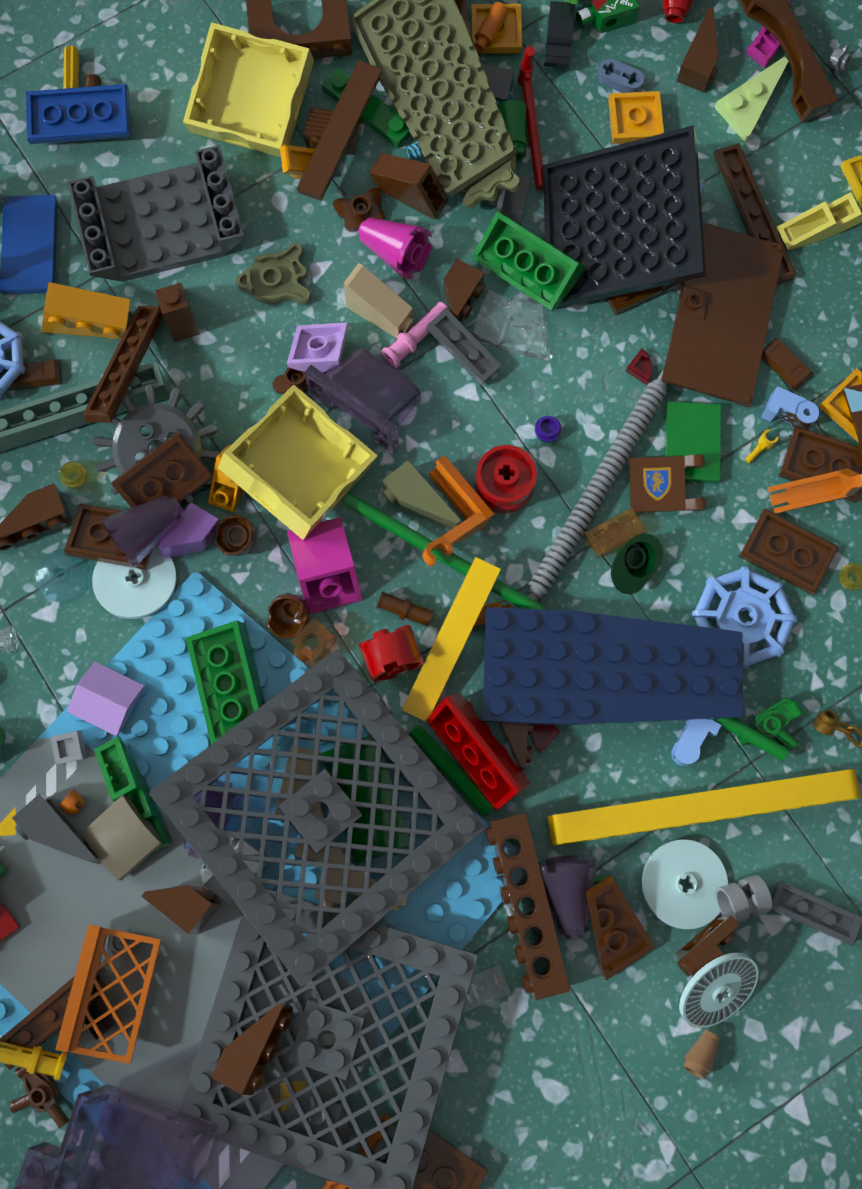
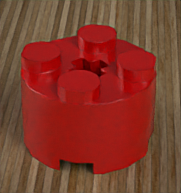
M411 625L401 626L389 633L388 629L377 631L372 634L373 639L358 644L370 680L374 682L396 678V674L407 669L409 672H412L424 664Z

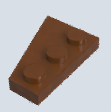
M611 875L586 891L601 971L606 980L655 948Z

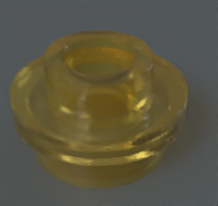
M67 462L59 471V479L67 488H78L84 484L87 478L86 469L78 462ZM72 473H78L75 479H70Z
M848 563L840 569L838 578L844 588L851 591L862 588L861 565ZM849 573L855 575V582L848 578Z

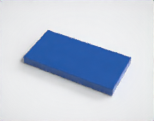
M128 85L26 91L27 141L30 144L131 137Z
M55 195L4 197L0 292L2 295L47 293L48 282L55 283L58 201Z

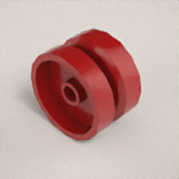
M512 445L493 447L485 452L478 462L475 480L476 493L493 512L502 514L517 512L525 507L532 498L537 477L535 462L527 452L519 447Z

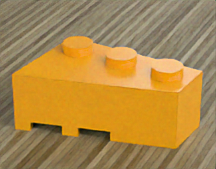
M48 282L41 333L121 339L126 331L130 299Z

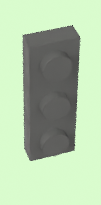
M447 308L427 325L426 329L480 385L484 384L502 366Z
M777 881L771 896L772 911L845 944L854 945L862 923L861 916L787 883Z

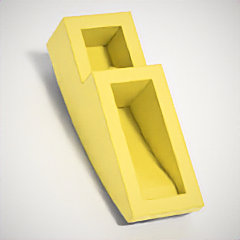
M850 192L829 204L825 201L777 226V230L787 250H791L826 239L861 223L862 213Z

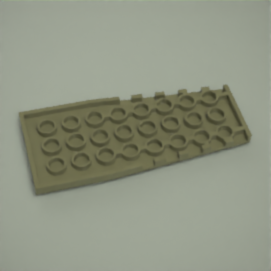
M372 0L349 17L370 64L382 69V76L379 80L381 85L396 106L399 115L408 126L411 135L417 141L423 155L429 161L449 196L455 195L517 154L467 24L455 0Z

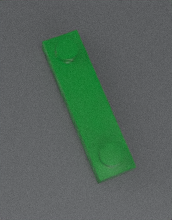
M338 68L322 84V90L338 102L350 76ZM372 95L361 121L398 149L411 136L409 128L397 112Z

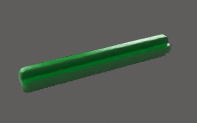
M417 725L410 731L409 736L476 810L482 816H487L494 808L471 779L420 725Z

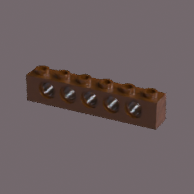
M526 813L488 821L489 828L485 829L489 846L494 845L497 857L492 858L496 875L501 874L504 886L500 887V894L503 904L509 905L511 916H507L510 933H516L518 945L514 946L518 964L523 963L526 975L521 976L525 993H530L533 999L540 1000L570 992ZM510 838L514 839L518 844L517 852L511 856L506 854L504 850V844ZM522 868L525 872V880L521 884L516 885L511 879V874L514 869ZM529 897L533 904L530 912L522 914L519 910V902L521 899ZM531 927H537L540 932V937L535 943H528L526 939V933ZM539 957H545L547 960L546 969L541 973H536L533 968L535 960Z

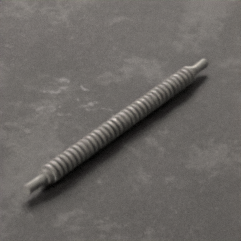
M663 370L657 380L648 383L636 406L627 418L626 423H624L617 435L616 440H614L602 463H600L599 469L596 470L588 486L585 488V492L579 498L578 504L575 505L574 510H572L567 521L564 523V527L558 533L557 539L554 540L553 545L549 548L550 551L546 553V557L540 563L539 569L536 570L535 575L531 579L532 581L528 583V597L536 602L549 593L548 590L552 588L551 584L555 583V578H558L559 572L563 569L562 566H565L566 560L569 559L570 554L574 551L591 519H593L598 507H600L612 484L615 482V478L618 477L629 455H631L643 432L652 420L653 415H655L665 398L667 383L661 382Z

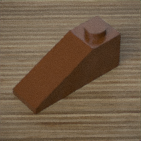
M710 6L683 60L676 81L701 92H705L708 83H714L719 71L718 68H715L718 60L714 8Z

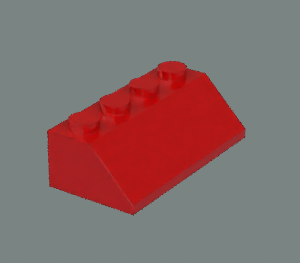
M460 693L445 697L426 719L427 723L495 811L499 810L531 784L527 780L524 771L517 767L510 758L507 749L499 744L492 735L489 726L482 722L475 713L471 703L464 699Z

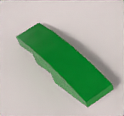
M117 736L94 749L111 800L115 802L122 795L129 796L141 817L145 820H150L163 841V844L151 855L170 846L172 843L153 798L149 795L150 791L122 738Z

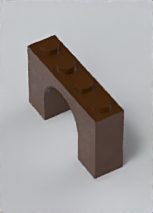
M246 0L249 34L258 38L276 39L309 48L314 60L324 57L352 55L347 0H321L323 11L321 22L314 30L302 35L288 34L277 27L274 22L272 0Z

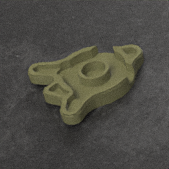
M512 157L470 184L463 198V204L468 209H472L482 200L495 201L502 188L511 192L519 191L523 183L515 174L516 157Z
M293 243L280 253H268L255 258V263L237 276L236 283L238 288L265 304H279L289 300L296 301L302 305L308 304L311 301V293L307 288L298 283L308 276L306 267L300 263L303 256V247L299 243Z

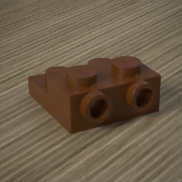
M718 916L675 953L679 958L677 965L687 977L690 975L693 977L706 964L724 955L717 945L720 943L723 946L735 937L734 930L739 926L732 916Z

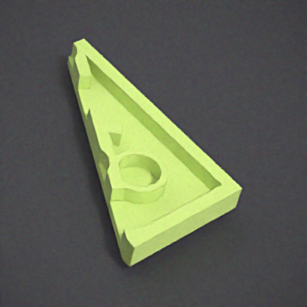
M783 57L716 102L715 109L744 142L748 141L788 64L786 57Z

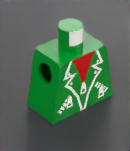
M583 0V9L577 11L575 16L579 26L582 27L592 23L597 32L602 34L635 24L640 5L636 0Z

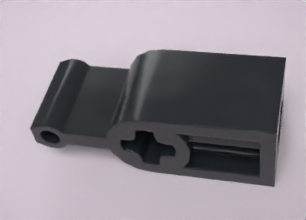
M551 1L544 60L545 67L569 69L576 4Z

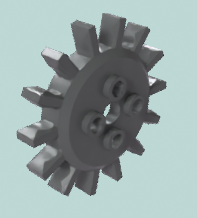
M152 384L146 385L145 389L147 405L137 408L132 397L125 394L122 404L129 413L122 420L115 416L112 423H109L116 427L113 438L99 436L94 437L92 442L99 447H111L113 452L111 460L102 461L96 465L97 471L108 472L117 467L121 474L137 463L135 461L136 454L148 455L151 442L155 440L165 442L168 439V435L172 432H179L200 459L216 460V456L220 453L214 449L204 450L201 440L204 437L216 434L219 431L217 425H208L202 429H197L193 423V420L202 413L205 406L198 402L184 414L177 409L178 403L182 398V390L176 387L170 393L167 405L158 404L156 399L157 392ZM143 426L150 427L151 433L148 436L141 434ZM212 478L205 483L212 484ZM112 486L110 491L114 495L119 494L117 490ZM193 492L184 498L188 503L195 501Z

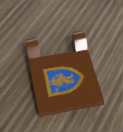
M696 454L688 456L629 458L631 513L703 511L706 507L704 498L686 499L685 468H702L704 456Z

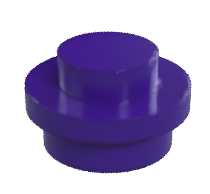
M544 416L535 424V434L543 442H554L559 438L562 431L560 422L552 416Z

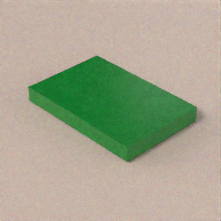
M667 401L665 457L702 454L704 456L703 467L685 468V482L718 484L720 482L721 404Z

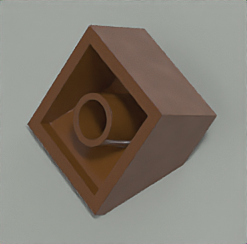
M185 885L145 891L141 896L188 934H199L220 906L215 901L217 895L206 886L201 885L197 887Z

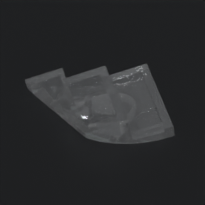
M488 289L483 295L471 334L478 341L509 353L540 360H549L552 357V352L548 350L546 339L548 329L544 321V306L522 292L518 293L512 300H509Z

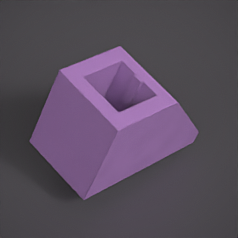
M190 503L186 509L183 508L179 511L172 528L164 531L161 535L158 545L161 555L169 558L205 551L215 538V530L219 524V519L195 504Z

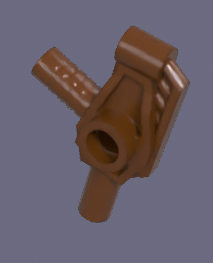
M17 1067L15 1073L23 1080L27 1094L9 1103L11 1112L16 1113L32 1106L38 1113L47 1111L59 1129L65 1126L70 1120L57 1103L60 1100V1089L50 1075L37 1072L31 1075L29 1072H26L27 1069Z

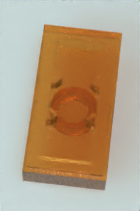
M631 507L585 532L584 537L596 557L600 558L620 547L635 535L645 533L646 529Z

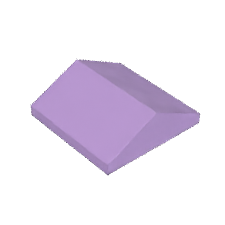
M348 323L298 325L287 361L288 367L320 375L340 365L349 327Z
M94 661L77 683L67 712L114 736H119L145 686Z

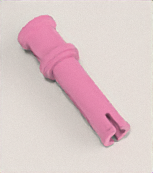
M439 301L408 332L399 333L397 340L393 344L381 350V354L388 364L398 368L400 361L409 353L413 354L416 351L417 344L430 333L426 329L427 325L447 308L443 302Z

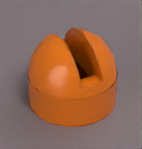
M73 789L61 802L59 808L67 814L75 815L79 813L75 805L84 808L85 801L81 794Z

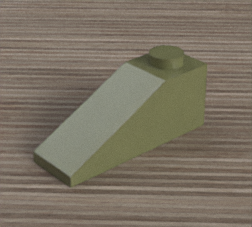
M408 460L382 480L383 495L391 504L396 503L400 509L448 529H453L461 523L458 516Z

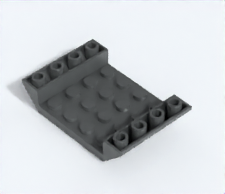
M220 145L196 150L197 163L99 187L93 176L68 181L90 276L124 282L223 257L245 238Z

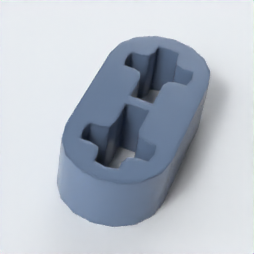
M606 59L599 66L597 77L604 86L621 93L641 92L644 75L638 69L613 59ZM609 70L613 71L610 75L605 74ZM631 80H635V81H636V82L633 83V85L629 84V82H631Z

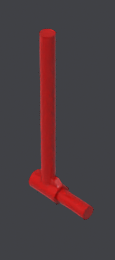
M528 46L525 48L523 61L520 63L517 81L522 86L524 103L527 106L526 119L535 188L542 190L543 163L531 80L535 49Z

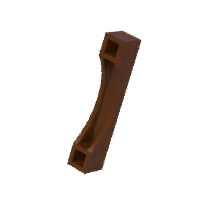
M739 0L746 16L766 28L779 41L785 51L793 75L791 103L801 123L828 114L838 101L835 90L829 84L824 69L815 57L813 48L802 32V27L797 22L789 2L786 0Z

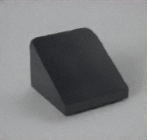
M101 996L89 1006L88 1010L95 1020L109 1011V1008ZM112 1013L97 1023L103 1035L118 1024ZM86 1016L85 1025H88L90 1021ZM93 1026L90 1027L89 1031L96 1040L99 1039Z

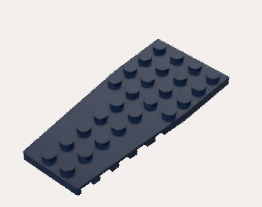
M486 607L482 722L571 726L647 721L739 719L743 717V634L740 631L569 610Z

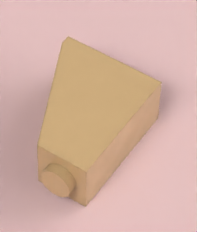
M358 263L343 283L347 308L397 338L399 333L408 332L414 324L413 308L367 268Z

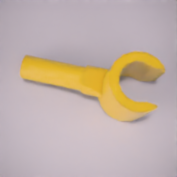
M770 429L763 432L758 439L756 448L745 458L748 464L763 450H770L778 441V436L774 441H769L766 438Z

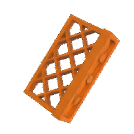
M88 924L55 1050L127 1064L132 1063L161 939ZM107 935L119 937L125 949L111 958L104 948ZM125 939L135 940V942L128 945ZM141 942L153 944L150 958L139 964L131 949ZM128 952L136 967L121 976L112 961ZM103 954L106 961L100 964ZM109 964L117 979L102 989L96 979L100 969ZM148 964L147 972L145 974L142 967ZM139 970L144 979L143 988L132 995L124 979ZM120 982L128 998L113 1007L105 992ZM95 985L98 992L92 995ZM141 994L139 1004H137L134 998ZM101 995L109 1011L94 1020L88 1008L90 1001ZM131 1001L137 1011L136 1017L124 1026L116 1010ZM112 1013L120 1029L105 1039L97 1023ZM86 1016H87V1018L89 1019L90 1023L84 1027L85 1020H86ZM133 1025L132 1033L130 1036L126 1029ZM93 1026L101 1042L91 1049L80 1047L79 1043L82 1033ZM122 1032L129 1042L126 1056L114 1054L108 1044V1041ZM104 1045L107 1052L99 1051L96 1049Z

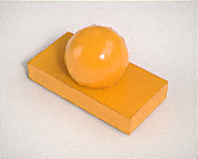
M292 145L280 147L283 173L289 174L295 179H301L315 149Z

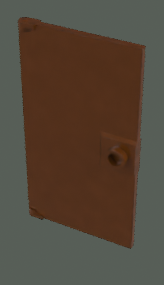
M702 222L706 277L683 281L661 382L730 401L740 406L751 407L785 246Z

